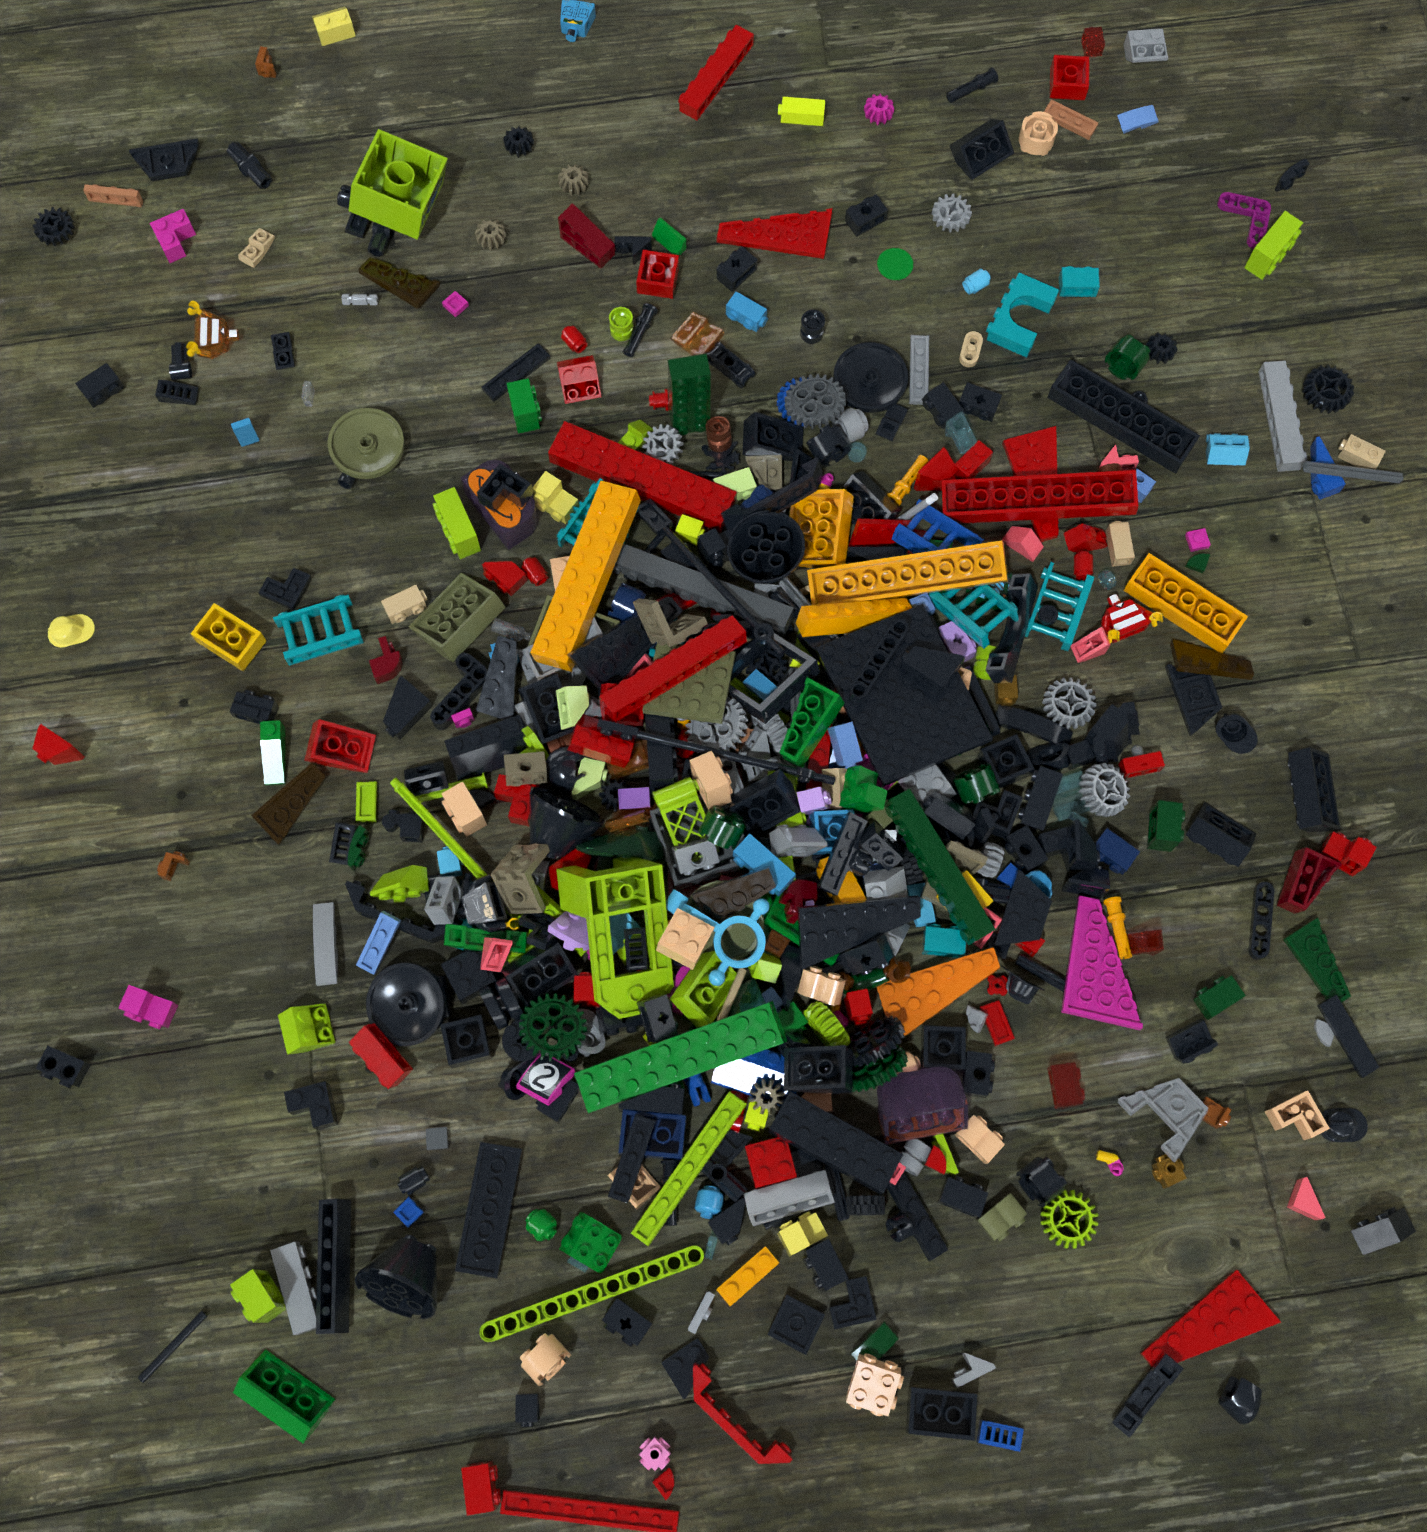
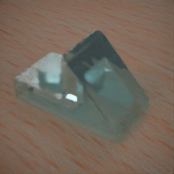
M962 411L946 421L945 436L953 438L960 454L966 453L977 443Z

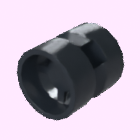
M808 310L801 318L800 336L806 343L815 344L823 338L825 317L820 311Z

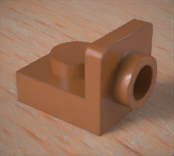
M260 46L255 62L258 75L275 78L276 71L274 65L271 64L272 57L269 55L267 47Z
M1205 1097L1202 1102L1208 1107V1112L1203 1121L1215 1129L1222 1126L1225 1127L1231 1119L1229 1114L1232 1109L1229 1107L1224 1108L1210 1098Z

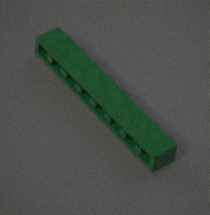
M910 788L887 801L884 805L886 814L894 821L897 832L903 836L908 850L917 859L918 867L924 871L929 885L935 889L940 903L946 907L951 921L957 925L961 938L970 945L996 930Z

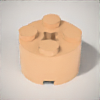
M1038 111L1024 118L1019 134L1020 149L1023 152L1044 156L1052 149L1058 131V124L1054 122L1050 114Z
M544 1333L536 1341L537 1345L532 1350L528 1349L520 1357L522 1361L521 1367L538 1386L543 1385L541 1380L544 1378L547 1381L550 1380L565 1365L566 1362L563 1360L565 1356L568 1358L571 1356L570 1352L553 1334L548 1336Z

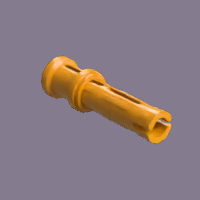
M919 455L902 480L897 481L892 492L887 494L898 506L901 505L903 497L909 494L910 486L915 481L918 471L929 462L925 456Z
M1110 897L1103 901L1108 912L1107 921L1112 924L1119 958L1121 960L1123 957L1124 959H1129L1132 957L1124 925L1126 916L1122 913L1120 904L1122 900L1121 897Z

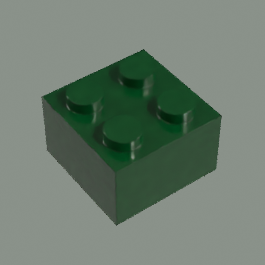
M1158 800L1150 809L1147 849L1171 852L1183 841L1184 829H1181L1182 822L1185 820L1183 803Z

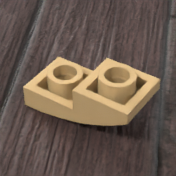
M259 228L249 238V245L238 255L239 260L255 268L269 250L275 236Z

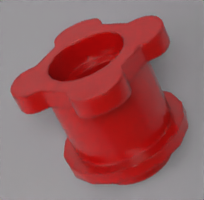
M664 389V393L652 391V395H649V406H653V410L655 408H665L668 411L667 389Z

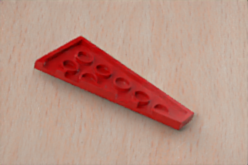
M833 208L826 209L823 212L815 210L807 214L792 213L770 216L769 219L760 220V218H753V221L746 222L742 220L723 222L719 224L717 243L824 259Z
M1056 426L1003 440L1002 445L1014 476L1057 474ZM1058 519L1031 520L1040 542L1058 537Z
M1234 1270L1140 1354L1151 1367L1165 1353L1179 1363L1281 1323V1321L1239 1271Z

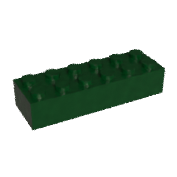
M707 354L668 360L669 416L672 429H677V434L682 436L691 432H705L706 423L710 419L711 373Z

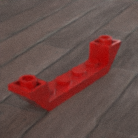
M695 1362L693 1364L694 1401L758 1464L790 1463L793 1460L790 1454L792 1450L783 1441L779 1443L775 1439L763 1453L762 1450L764 1448L757 1440L751 1441L746 1436L748 1432L739 1423L735 1425L730 1420L731 1415L724 1408L719 1410L714 1405L715 1400L709 1393H702L712 1381L711 1371L705 1364L699 1365Z

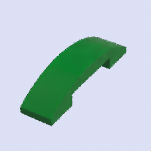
M445 924L444 945L483 951L484 937L512 940L513 944L509 953H525L527 932L509 930L505 932H487L481 929L467 928V926Z

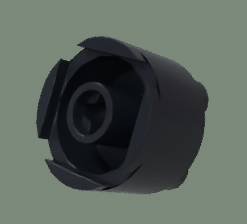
M829 425L821 428L820 434L809 439L806 443L814 458H819L822 468L831 466L829 462L833 460L836 463L842 460L851 451L849 447H852L839 426L830 427Z
M522 1020L514 1021L507 1026L502 1037V1045L505 1052L517 1063L534 1060L540 1055L538 1053L533 1056V1048L528 1051L526 1050L529 1043H526V1046H522L519 1043L525 1037L519 1036V1031L522 1030L519 1027V1022H523ZM536 1023L533 1024L535 1029H541Z
M1036 1157L1016 1173V1176L1021 1177V1180L1018 1182L1023 1191L1032 1201L1037 1199L1040 1202L1038 1204L1040 1207H1045L1063 1193L1064 1187L1067 1185L1064 1177L1060 1174L1058 1175L1053 1169L1054 1164L1048 1157L1043 1159Z

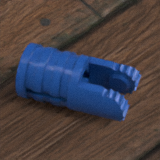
M701 1073L684 1079L694 1107L700 1104L696 1089H699L705 1103L711 1101Z

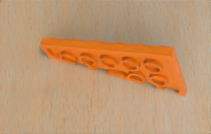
M993 947L910 973V977L901 983H894L890 980L878 986L877 990L885 1016L887 1018L893 1016V1018L897 1017L904 1026V1036H906L1001 967Z

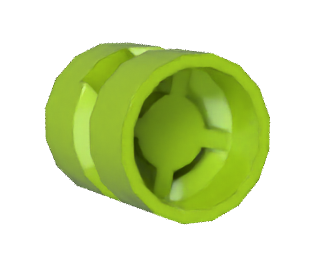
M617 307L609 314L610 333L615 340H628L634 330L632 312L625 307Z
M990 645L984 649L981 646L977 647L976 662L973 668L977 678L991 680L985 669L990 653L997 647Z

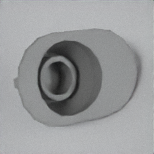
M578 1009L577 1012L584 1011V1015L580 1019L587 1020L586 1024L583 1025L587 1027V1032L582 1033L586 1037L584 1041H580L582 1043L581 1048L577 1049L579 1053L587 1057L590 1054L601 1052L606 1042L604 1034H600L597 1016L588 1009Z

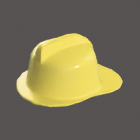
M83 614L67 617L60 616L51 622L48 628V639L50 643L60 648L83 643L92 637L95 625L92 619Z

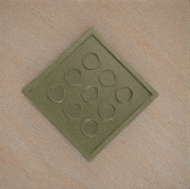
M657 642L653 662L656 659L665 657L671 650L678 649L683 645L675 644L668 647L667 643L661 646ZM735 651L728 653L645 704L642 709L643 714L722 724L736 657Z

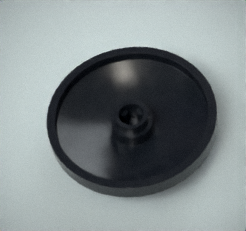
M865 342L854 345L841 354L834 367L833 380L834 382H839V387L843 386L848 406L853 409H859L862 412L875 413L887 410L900 401L907 388L908 370L902 357L892 348L880 343Z
M398 963L385 968L374 978L368 989L366 1011L370 1024L375 1023L394 1045L412 1046L425 1042L439 1030L446 1014V995L440 980L431 970L416 963Z

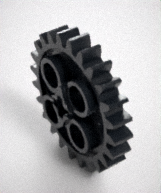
M884 1016L882 1019L878 1017L874 1022L870 1020L869 1024H862V1028H856L855 1033L849 1034L850 1044L847 1047L853 1051V1067L857 1064L861 1067L864 1063L868 1066L871 1061L876 1063L878 1058L884 1059L885 1054H891L890 1050L896 1049V1044L902 1043L901 1039L905 1037V1030L897 1017L893 1018V1016L887 1018V1016ZM870 1034L878 1045L876 1048H874L868 1037Z

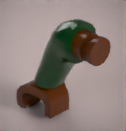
M894 956L889 961L890 964L885 968H873L872 972L863 976L861 973L853 976L852 973L847 975L844 972H839L840 978L846 981L843 993L847 994L848 992L868 989L869 991L890 980L894 983L904 982L910 977V963L905 960L897 962Z

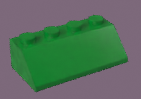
M267 1350L240 1376L233 1391L236 1396L303 1444L316 1430L335 1401L333 1397Z

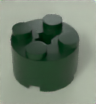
M1126 335L1120 338L1105 357V363L1108 362V370L1115 377L1121 380H1126L1127 378L1134 380L1148 363L1150 349L1134 339L1133 336Z
M982 764L977 769L970 768L953 779L963 804L972 801L974 804L985 800L984 796L1000 792L999 784L990 764Z
M714 805L712 809L708 810L698 833L702 837L704 834L709 836L707 840L725 849H729L732 846V850H735L746 828L742 822L743 818L734 813L729 815L724 812V809Z

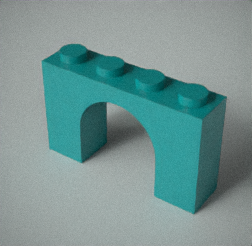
M1018 273L1016 279L1012 278L1008 287L1010 291L1009 293L1005 292L1001 300L1003 305L1001 308L997 307L993 316L995 320L994 322L990 321L986 332L988 333L987 341L1027 358L1037 333L1017 325L1011 319L1009 312L1016 306L1028 305L1049 314L1056 301L1059 289Z

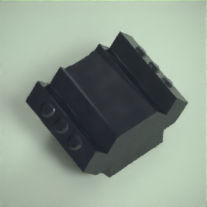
M1125 702L1119 708L1111 704L1084 739V741L1088 740L1089 745L1094 747L1097 764L1106 763L1108 765L1109 762H1118L1119 755L1128 745L1132 744L1131 735H1140V724L1135 703Z

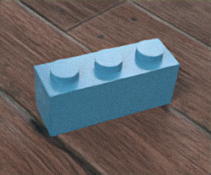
M751 834L733 851L734 862L741 868L743 866L746 867L750 872L770 866L777 886L769 891L772 895L775 893L779 897L795 879L796 874Z

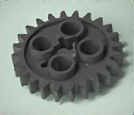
M809 374V379L802 376L801 382L795 380L796 386L790 385V390L786 391L787 396L784 399L787 415L791 416V421L796 420L797 425L803 423L804 428L811 425V429H814V426L818 425L819 429H821L822 424L829 425L828 421L835 423V417L840 418V412H844V406H846L843 386L839 387V382H834L833 377L827 380L826 375L820 378L819 374H817L813 378Z

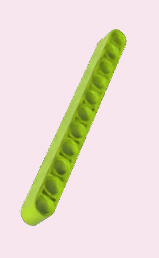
M690 1246L490 1320L480 1327V1337L486 1342H494L693 1268L702 1263L704 1252L699 1246ZM692 1250L699 1251L701 1254L699 1261L691 1262L688 1258L689 1252ZM672 1257L678 1258L681 1263L680 1267L676 1270H672L668 1266V1261ZM651 1265L659 1266L660 1274L657 1277L649 1276L648 1268ZM632 1272H636L640 1276V1280L636 1285H631L628 1282V1276ZM617 1280L619 1282V1289L612 1293L608 1290L607 1285L609 1281ZM592 1287L597 1288L599 1291V1296L595 1300H590L587 1296L588 1290ZM570 1295H576L578 1298V1304L574 1308H570L567 1304V1298ZM554 1302L557 1304L558 1311L555 1315L547 1313L546 1308L549 1303ZM530 1310H534L537 1313V1320L533 1323H529L526 1319V1314ZM509 1318H514L517 1323L516 1328L512 1331L508 1330L505 1325ZM489 1325L496 1329V1334L493 1338H488L485 1335V1329Z

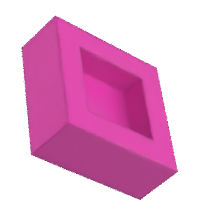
M456 291L442 302L443 307L454 317H457L469 306L468 302Z
M1205 528L1189 531L1185 534L1190 552L1208 549L1211 546Z
M470 708L451 716L456 728L468 727L471 725V722L475 721Z

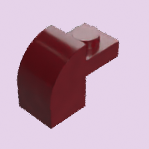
M386 636L378 638L384 656L369 660L377 684L392 680L402 669L403 662L400 652H395L392 641L388 642Z
M796 880L781 894L779 903L785 904L784 912L787 923L794 924L798 920L797 907L806 905V901L813 900L814 903L817 901V883L807 880Z

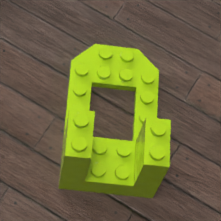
M626 856L613 859L614 868L594 872L576 865L558 868L556 870L560 908L586 918L595 1002L618 1019L640 1015L637 1005L638 1001L658 994H669L674 987L671 958L656 951L658 942L668 926L662 864L634 856ZM644 910L650 969L615 976L609 916Z

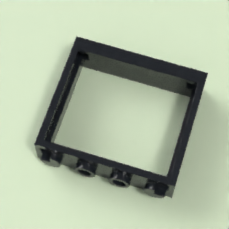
M775 633L774 639L785 650V654L802 665L761 704H758L731 685L728 692L730 699L734 698L742 705L745 711L764 724L774 717L805 687L804 683L807 677L813 679L820 673L816 659ZM754 639L745 646L735 657L731 681L769 645L759 644Z

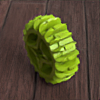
M817 1000L804 1010V1017L807 1019L810 1028L825 1046H848L850 1044L848 1033L824 1003Z
M1064 1190L1061 1196L1059 1195L1049 1203L1050 1205L1047 1204L1043 1207L1047 1212H1041L1040 1216L1046 1217V1220L1040 1223L1041 1225L1047 1224L1048 1228L1044 1229L1043 1232L1052 1233L1048 1238L1050 1241L1055 1237L1057 1238L1055 1245L1059 1246L1063 1241L1064 1248H1068L1071 1243L1074 1249L1077 1248V1242L1080 1246H1084V1239L1087 1241L1092 1240L1088 1232L1096 1234V1230L1091 1228V1226H1098V1222L1092 1219L1098 1217V1213H1091L1095 1205L1088 1207L1087 1204L1090 1202V1199L1086 1198L1082 1201L1083 1193L1080 1192L1075 1197V1190H1070L1068 1196L1067 1191ZM1064 1201L1073 1202L1081 1209L1076 1212L1072 1211L1069 1206L1065 1205ZM1059 1206L1060 1218L1054 1223V1210ZM1066 1214L1068 1216H1073L1077 1214V1216L1073 1218L1074 1220H1072L1073 1223L1065 1222L1061 1224V1222L1065 1221V1218H1067ZM1082 1216H1085V1226L1080 1233L1078 1221ZM1066 1227L1070 1232H1073L1075 1237L1065 1236L1057 1229Z

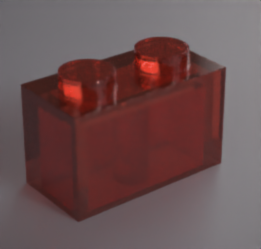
M1076 1063L1049 1066L1047 1071L1055 1110L1081 1106L1083 1100H1085L1084 1089L1080 1088L1081 1072L1079 1067H1076Z

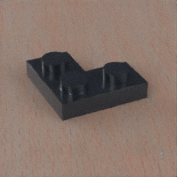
M293 568L285 584L267 577L258 594L291 610H295L312 577L305 572Z
M545 913L523 914L519 918V925L533 930L527 936V943L546 950L556 938V936L547 932L548 926L557 918Z
M864 1276L845 1281L850 1303L829 1308L834 1330L877 1320L867 1277Z

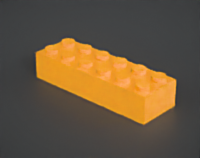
M1148 553L1123 590L1154 611L1162 613L1163 617L1220 653L1225 651L1248 618L1247 615L1150 553Z

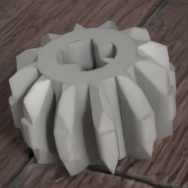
M988 842L981 850L982 855L988 857L986 865L977 873L993 878L997 875L1002 864L1004 849L998 844Z

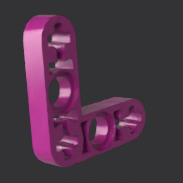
M1224 192L1220 195L1217 202L1220 210L1251 217L1247 245L1254 249L1267 233L1271 211L1270 203L1263 199ZM1244 202L1249 207L1246 209L1242 208L1239 203ZM1254 222H1261L1263 224V227L1259 228L1255 226ZM1256 234H1259L1257 238L1258 242H1256L1254 239Z

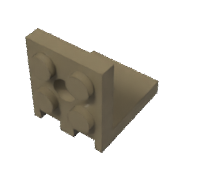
M639 598L633 602L651 644L658 642L659 645L663 646L667 643L668 647L680 644L687 639V636L700 632L702 627L708 624L705 617L688 614L668 624L658 601Z
M950 841L945 846L961 874L967 870L973 876L986 865L988 857L982 855L980 851L968 849L957 841ZM927 878L920 898L945 909L936 898L938 894L929 885Z
M547 844L514 845L491 873L509 914L543 913L546 909L531 874L550 852Z

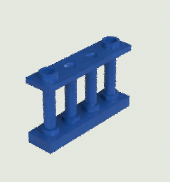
M930 505L917 513L906 527L899 523L892 536L893 541L914 554L947 549L954 539L964 544V546L982 544L984 540ZM924 519L932 525L923 537H920L913 530ZM940 529L948 534V536L939 547H936L929 540Z

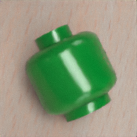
M545 1209L533 1210L525 1220L526 1230L537 1241L550 1240L557 1232L555 1230L557 1220Z

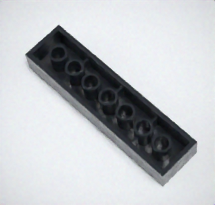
M1071 359L1051 386L1047 397L1175 474L1200 437L1199 434Z

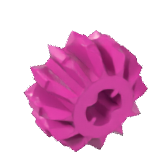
M881 93L879 96L873 94L871 98L866 100L864 105L866 119H870V123L876 122L877 126L880 122L885 125L887 120H891L894 106L892 100H888V95L882 97Z

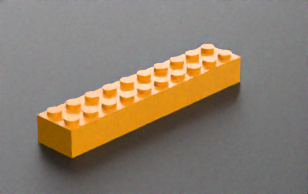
M600 481L530 653L536 662L572 672L575 664L567 654L581 647L585 641L641 500L636 489Z
M1003 541L807 570L812 605L892 599L1008 582Z

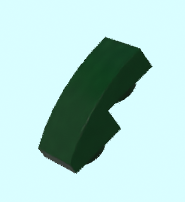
M360 825L352 838L348 852V866L354 872L365 861V853L360 848L364 847L369 840L368 831Z
M884 1321L868 1334L867 1339L852 1350L851 1355L857 1360L859 1354H870L878 1360L895 1344L899 1337Z

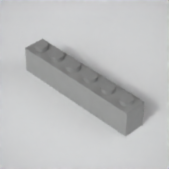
M1286 361L1263 362L1258 373L1277 471L1300 470L1302 464L1307 460V455L1303 451V436L1299 431L1300 420L1296 416L1297 404L1293 400V385L1290 384L1289 380L1290 369L1287 368Z

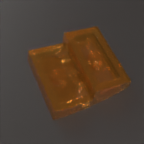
M692 312L673 334L671 340L694 356L709 352L714 347V344L723 337L724 332L722 329L709 324L707 318Z
M642 809L605 821V827L609 832L647 822L650 819L649 810Z

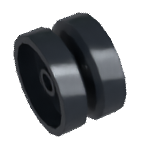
M505 977L495 981L498 995H495L492 988L488 985L478 990L499 1031L509 1026V1021L505 1015L506 1012H509L514 1021L520 1020L521 1014H524L513 988H510Z

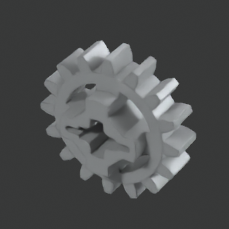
M945 194L944 199L939 197L938 202L934 203L932 210L933 221H937L936 226H943V231L948 228L949 232H952V229L959 232L960 227L964 229L966 224H969L972 211H970L971 205H966L967 199L962 201L961 195L955 198L954 194L951 197Z
M660 424L659 429L653 426V432L648 431L649 437L643 439L647 442V444L642 446V448L647 449L644 454L665 463L673 464V458L679 459L677 453L683 452L679 449L680 446L684 445L683 442L679 441L682 435L677 434L678 430L672 429L670 425L665 427Z

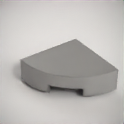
M968 1005L966 1015L970 1027L975 1032L980 1033L988 1014Z
M1316 1019L1314 1022L1316 1034L1323 1045L1330 1047L1334 1033L1328 1023Z

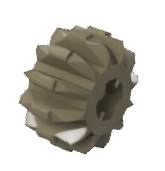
M568 164L567 169L562 168L561 173L558 175L559 187L563 189L564 194L569 192L571 196L573 193L579 196L580 191L585 192L589 184L588 173L584 171L583 166L578 168L576 164L574 167Z
M490 218L487 222L483 219L482 224H477L475 236L477 237L478 245L481 244L483 249L488 247L491 251L492 247L498 249L499 244L504 245L506 232L504 225L500 224L498 219L493 222Z
M764 1078L761 1081L762 1087L759 1083H754L757 1090H750L749 1093L755 1095V1097H751L749 1102L757 1101L753 1109L756 1110L759 1106L762 1107L760 1114L763 1115L765 1109H768V1114L772 1115V1107L779 1111L780 1107L777 1103H784V1100L778 1097L785 1095V1092H777L781 1087L780 1083L773 1087L774 1079H771L769 1085H767ZM770 1092V1097L773 1099H769L768 1102L764 1101V1097L761 1096L762 1093Z

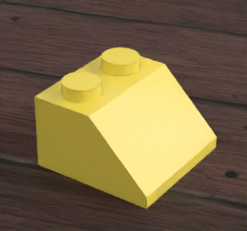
M346 7L312 16L322 46L355 37L353 24Z

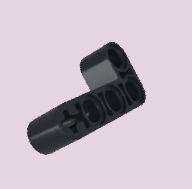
M461 653L456 658L458 671L464 677L431 712V721L438 730L447 729L453 723L451 716L465 710L482 692L487 669L468 653ZM464 662H470L467 667H462L461 665ZM480 673L485 675L482 679L475 678ZM465 688L472 689L469 693L462 692ZM458 702L456 707H449L450 703Z

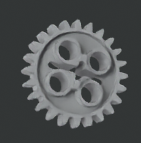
M727 697L722 724L690 720L691 723L685 725L689 729L685 732L688 736L687 741L730 752V747L736 749V742L742 743L739 739L740 736H746L742 730L748 728L745 724L748 721L745 716L747 713L739 702L734 698L730 699Z

